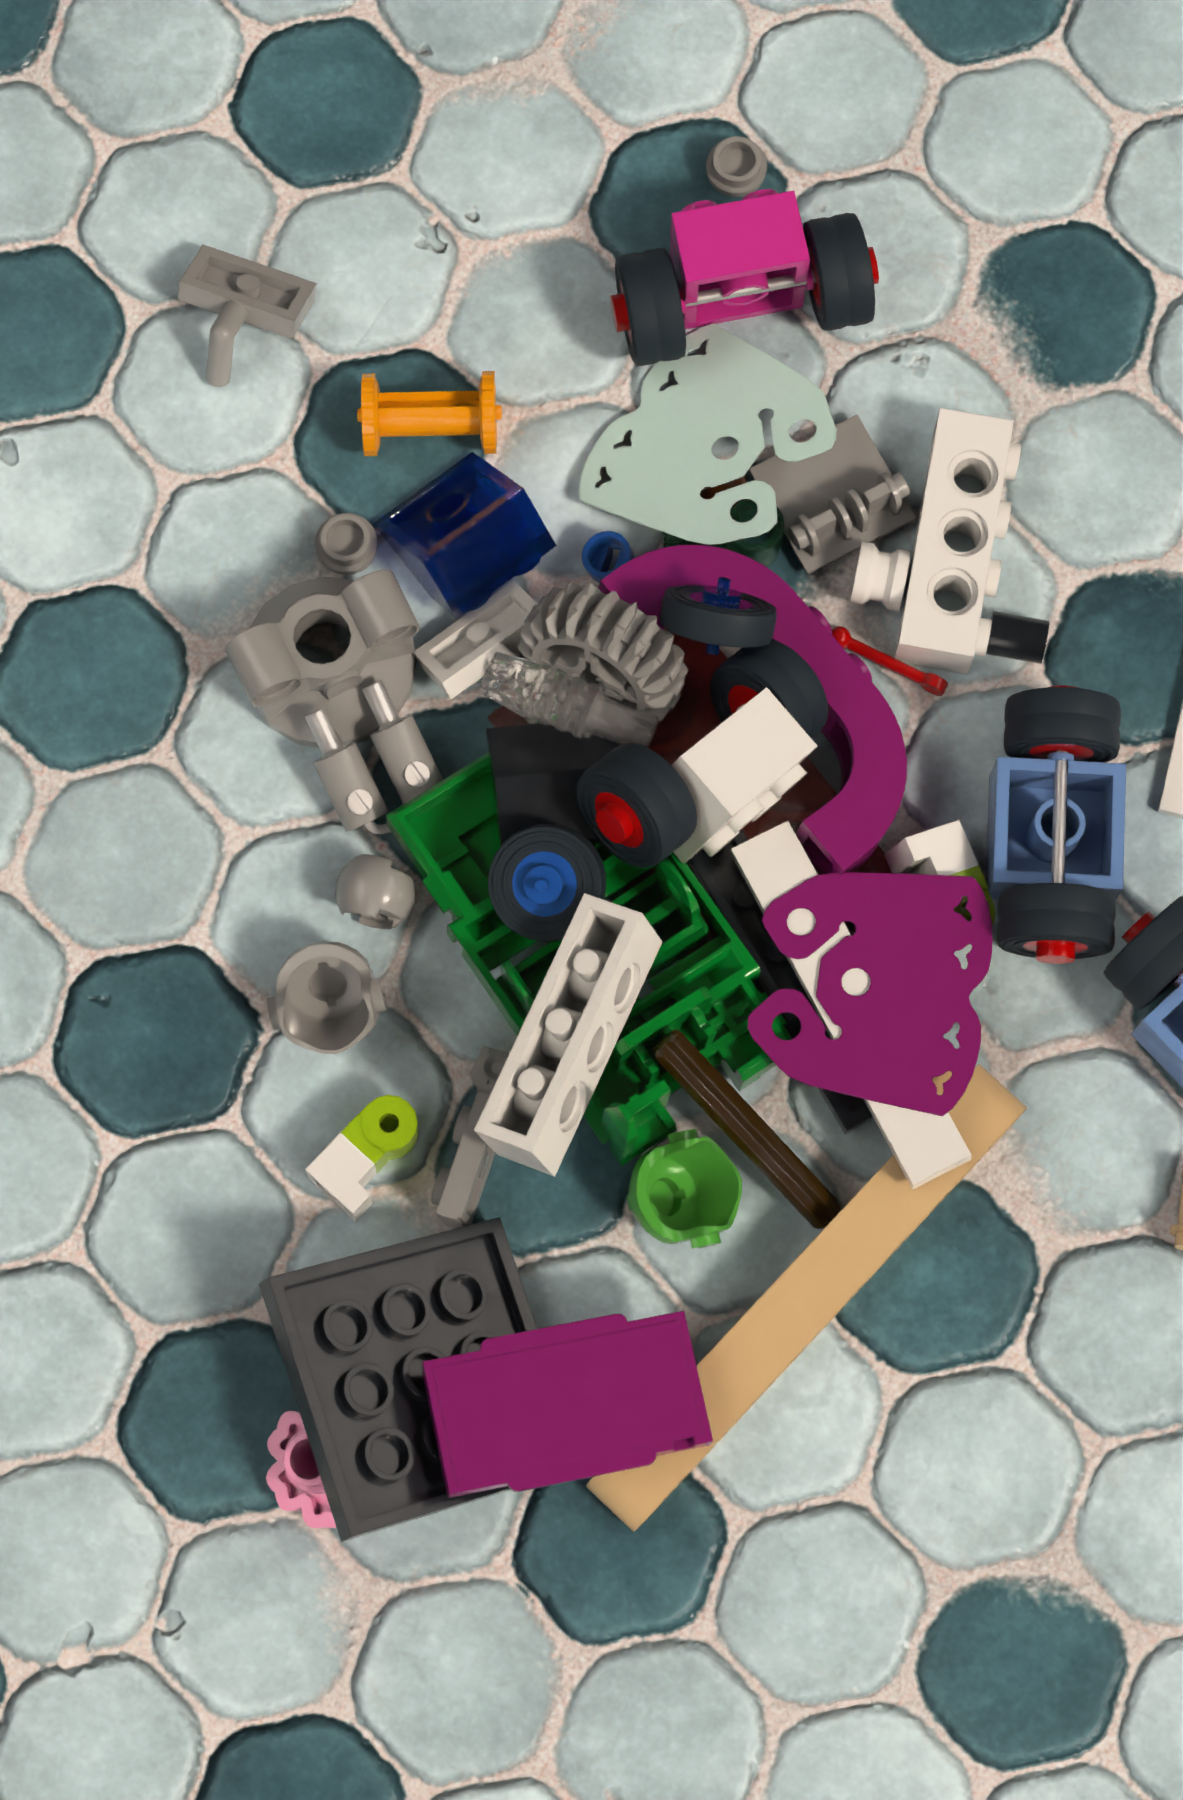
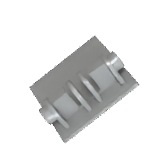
M858 415L835 425L837 429L836 441L830 450L799 462H787L775 455L748 470L753 480L764 481L771 485L775 491L777 522L807 575L860 549L862 541L872 543L917 519L905 498L910 495L906 480L899 472L894 475L891 474Z

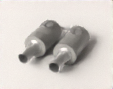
M382 680L363 688L362 691L380 726L379 730L370 734V737L402 803H407L444 779L413 715L404 718L399 717ZM325 708L307 715L305 719L323 754L321 758L313 762V765L345 831L365 825L374 834L382 835L391 832L386 824L377 825L373 822V820L384 815L389 810L356 742L346 746L342 744Z

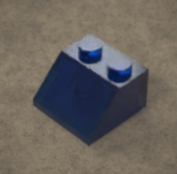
M473 451L374 522L380 534L430 597L456 619L466 612L482 607L494 591L513 577L531 571L538 565L542 556L557 546L524 488Z

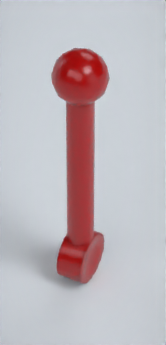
M836 626L832 628V636L843 649L846 648L920 684L924 690L933 695L943 696L948 682L942 677L933 673H924L852 638L850 632L845 627Z

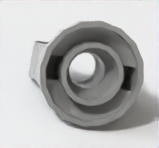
M390 569L374 571L357 580L324 576L292 584L266 602L249 629L232 638L226 644L225 651L251 705L254 706L272 730L299 745L319 748L305 717L325 708L342 744L346 746L354 742L357 744L371 738L370 734L380 728L362 691L363 688L382 680L397 713H400L412 693L417 662L413 653L415 652L413 636L419 631L420 626L394 573ZM334 624L349 631L351 637L348 648L341 657L333 662L325 664L312 663L303 658L296 649V644L301 635L312 627Z

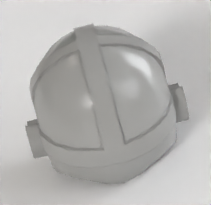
M325 940L311 942L291 953L283 962L278 973L276 997L267 998L268 1013L273 1030H281L288 1040L298 1046L323 1054H337L358 1043L373 1029L379 1012L387 1011L386 994L382 991L380 978L374 979L373 971L367 959L356 949L346 944Z

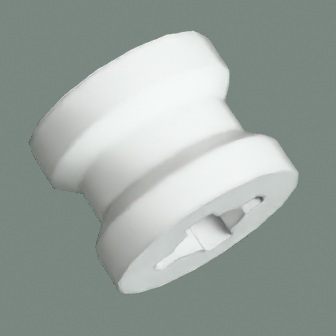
M862 541L850 602L862 605L868 600L879 601L884 604L886 609L899 612L911 550L898 548L894 552L888 553L879 551L874 543Z

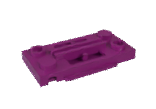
M684 1311L628 1322L622 1314H612L488 1338L482 1342L479 1351L423 1361L421 1365L448 1498L506 1486L514 1492H521L651 1465L655 1461L656 1456L705 1447L713 1442Z

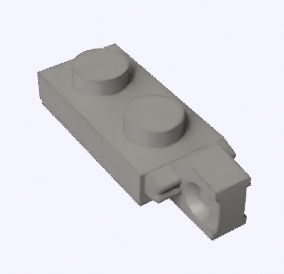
M486 1046L481 1050L469 1073L478 1090L472 1108L468 1106L462 1107L453 1131L452 1141L459 1144L452 1167L443 1166L434 1184L431 1202L438 1205L435 1214L445 1226L454 1229L472 1224L496 1154L474 1131V1128L508 1058L509 1053Z

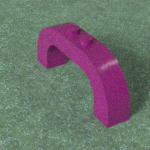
M677 545L650 551L633 558L600 580L598 589L602 593L609 594L611 591H616L621 600L629 604L637 602V608L646 615H655L657 617L656 624L661 629H665L660 624L662 599L666 589L675 586L698 585L734 590L763 599L776 607L777 619L772 639L787 645L797 652L809 664L820 680L828 702L827 721L820 732L832 745L841 769L839 793L803 820L796 832V836L818 875L837 872L841 875L844 872L855 873L874 853L900 808L907 778L906 750L897 719L886 699L872 683V676L868 667L857 655L853 653L848 654L832 636V629L826 617L813 606L808 607L782 578L761 563L745 555L713 546Z

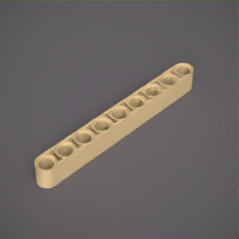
M978 1064L974 1069L973 1076L965 1093L954 1108L948 1112L972 1155L971 1160L912 1190L895 1156L892 1155L697 1364L713 1442L705 1447L656 1456L655 1461L649 1466L595 1476L587 1483L586 1487L627 1527L635 1532L1005 1134L1027 1107L985 1068Z

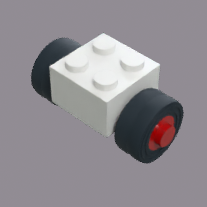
M772 639L765 646L741 648L719 665L711 678L710 693L713 706L722 723L681 755L672 766L653 750L643 745L626 743L611 750L600 761L583 773L577 784V800L580 811L592 833L609 852L623 862L639 868H649L657 865L672 852L683 864L701 849H704L712 857L740 833L739 831L750 821L753 823L782 798L781 796L807 774L800 763L818 747L812 738L821 731L827 721L828 702L817 675L797 652L787 645Z

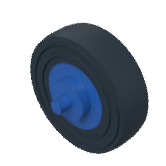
M558 824L533 825L510 836L497 850L489 869V896L499 918L515 933L535 941L563 940L584 893L604 900L606 872L596 848L579 832Z

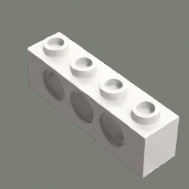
M945 408L939 409L932 438L894 656L895 659L903 663L968 674L974 655L983 657L986 655L992 620L981 618L984 596L995 598L1002 564L1001 560L991 559L994 537L1005 539L1012 502L1001 500L1004 479L1015 481L1021 452V444L1010 442L1014 420ZM961 475H973L982 481L985 489L979 493H967L956 485L954 479ZM955 532L966 534L973 540L975 548L968 552L955 551L946 544L944 537ZM941 591H953L963 598L966 607L959 611L944 610L938 606L934 595Z
M584 893L474 1128V1131L498 1156L551 1176H556L662 944V940L643 913Z

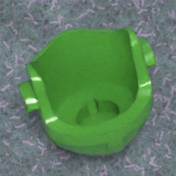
M697 1129L667 1134L669 1144L645 1152L633 1169L629 1182V1192L626 1196L629 1211L632 1212L637 1222L647 1233L662 1243L677 1244L690 1241L692 1248H704L720 1244L719 1233L729 1229L736 1217L742 1193V1178L725 1152L711 1138L698 1137Z

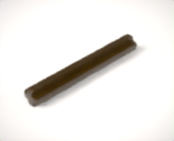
M672 1030L656 1043L653 1053L663 1068L813 1228H825L841 1211V1206L835 1196L681 1031Z

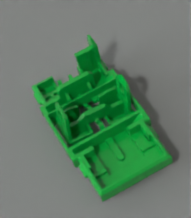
M558 708L536 723L564 721L567 718ZM487 752L387 814L386 825L424 878L422 881L423 885L443 914L449 911L452 915L451 919L453 922L447 925V935L453 943L458 941L462 946V957L518 1036L562 940L550 942L516 966H513L509 960L538 941L522 937L506 926L494 910L489 896V869L497 850L500 848L489 753ZM594 843L592 845L598 851L606 872V893L604 899L655 867L654 874L613 900L612 903L643 913L662 940L660 949L646 979H650L648 984L653 992L642 999L639 996L637 997L583 1114V1118L600 1143L604 1145L608 1142L610 1151L622 1167L651 1147H656L668 1139L667 1134L677 1131L676 1123L665 1107L669 1096L682 1087L656 1060L653 1053L656 1043L672 1030L681 1031L713 1067L721 1065L738 1091L758 1080L762 1074L775 1067L776 1064L752 1039L748 1030V1016L768 998L766 992L760 994L753 984L760 975V967L686 863L683 864L672 852L657 865L649 868H639L618 859L601 843ZM701 911L703 916L706 918V920L718 936L709 941L708 943H706L705 945H703L702 947H700L699 949L695 950L685 958L681 959L671 967L667 968L668 966H670L671 964H673L674 962H676L677 960H679L680 958H682L683 956H685L686 954H688L689 952H691L692 950H694L695 948H697L698 946L707 941L708 925L700 915ZM500 966L502 975L495 980L490 971ZM781 1014L777 1015L772 1023L774 1034L779 1039L791 1040V1036L784 1028L787 1022Z

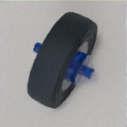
M718 577L717 586L684 585L666 589L662 599L660 624L663 628L674 634L706 643V653L718 655L719 646L746 648L768 645L774 635L777 614L776 607L771 603L730 589L731 579Z

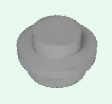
M741 136L729 137L717 143L709 152L706 162V174L710 184L718 192L729 197H744L756 191L764 182L767 171V161L762 149L750 139Z
M341 513L328 518L320 526L316 534L315 547L319 560L328 570L340 575H352L365 570L373 562L378 550V540L373 526L365 518L353 513Z

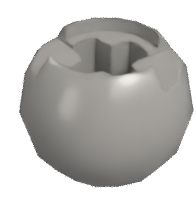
M368 854L354 857L342 868L336 880L335 898L342 915L344 913L359 915V924L379 929L396 928L408 918L415 904L416 886L409 869L401 872L391 868L392 860Z

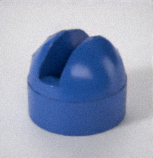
M613 531L595 534L586 542L582 550V563L589 576L598 583L614 570L634 558V553L627 540L621 534ZM613 549L620 550L614 569L608 571L613 557Z

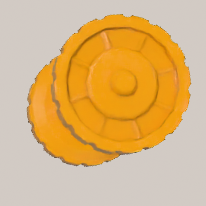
M482 371L479 391L380 393L375 373L362 374L361 407L357 409V421L362 423L364 456H378L381 437L480 435L484 454H497V420L502 419V406L496 405L495 371Z

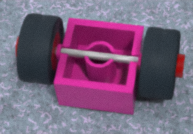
M762 189L747 194L740 201L718 205L714 201H698L685 206L680 212L671 213L669 254L665 248H656L642 253H629L616 257L615 278L617 294L610 295L616 331L625 332L630 356L635 366H645L659 361L667 362L684 357L686 353V329L803 308L805 290H809L814 314L822 330L832 331L846 326L867 324L874 319V284L879 283V272L874 249L867 246L864 231L855 213H843L830 218L811 219L802 226L794 190L778 193L773 189Z

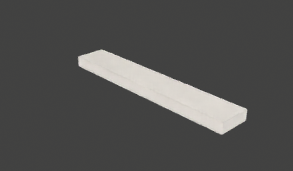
M789 821L731 849V855L763 914L772 901L804 881L818 875ZM804 908L792 911L787 919L789 930L799 936L811 933L816 925L813 913ZM844 922L840 924L839 931L809 957L804 959L787 957L820 1020L826 1027L827 1033L833 1040L841 1036V1028L833 1024L818 1001L816 991L821 958L844 937L851 936ZM859 968L848 970L842 977L844 991L853 996H860L866 993L871 984L869 975ZM864 1099L912 1190L971 1160L972 1155L949 1113L942 1117Z

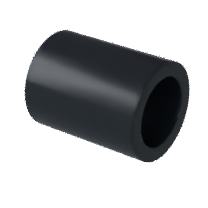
M993 611L986 654L1041 664L1048 637L1049 621Z

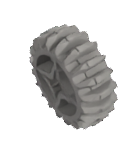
M569 582L564 588L553 587L547 596L541 598L538 605L533 606L524 621L526 625L520 633L522 639L518 645V649L525 656L523 663L529 671L535 673V684L546 687L551 692L550 699L563 702L569 707L570 713L578 712L587 718L613 716L616 730L622 726L628 732L636 733L640 728L653 729L658 721L664 719L668 711L672 712L681 697L680 691L685 684L684 679L689 669L682 661L685 655L684 651L679 646L672 644L674 634L668 630L661 629L656 624L657 617L655 615H646L637 608V602L629 604L621 600L616 591L604 594L596 585L589 584L583 589L578 584Z

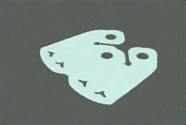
M714 323L703 326L686 335V353L684 357L667 362L659 361L650 369L642 383L640 407L634 412L613 421L599 437L581 473L579 484L580 501L635 523L695 543L715 545L760 536L770 531L777 523L776 496L771 485L764 481L754 480L715 493V496L711 499L702 498L700 496L701 490L704 487L709 486L713 488L733 481L746 474L765 448L762 420L758 417L759 412L763 409H771L774 412L773 417L770 419L775 454L780 459L787 462H799L830 450L836 441L837 429L823 391L811 380L764 351ZM703 341H708L706 355H687L688 352L699 349ZM673 371L674 378L678 384L660 391V387L668 382L669 373ZM805 419L812 421L816 426V433L810 440L799 443L790 438L789 430L795 422ZM627 431H632L630 439L632 445L614 449L617 443L623 442ZM722 437H732L738 442L736 454L729 459H717L712 454L714 442ZM602 467H605L608 476L612 480L603 483L599 488H595L596 483L601 480L600 470ZM743 499L752 500L757 505L755 517L750 521L742 523L733 520L730 515L732 506L737 501Z

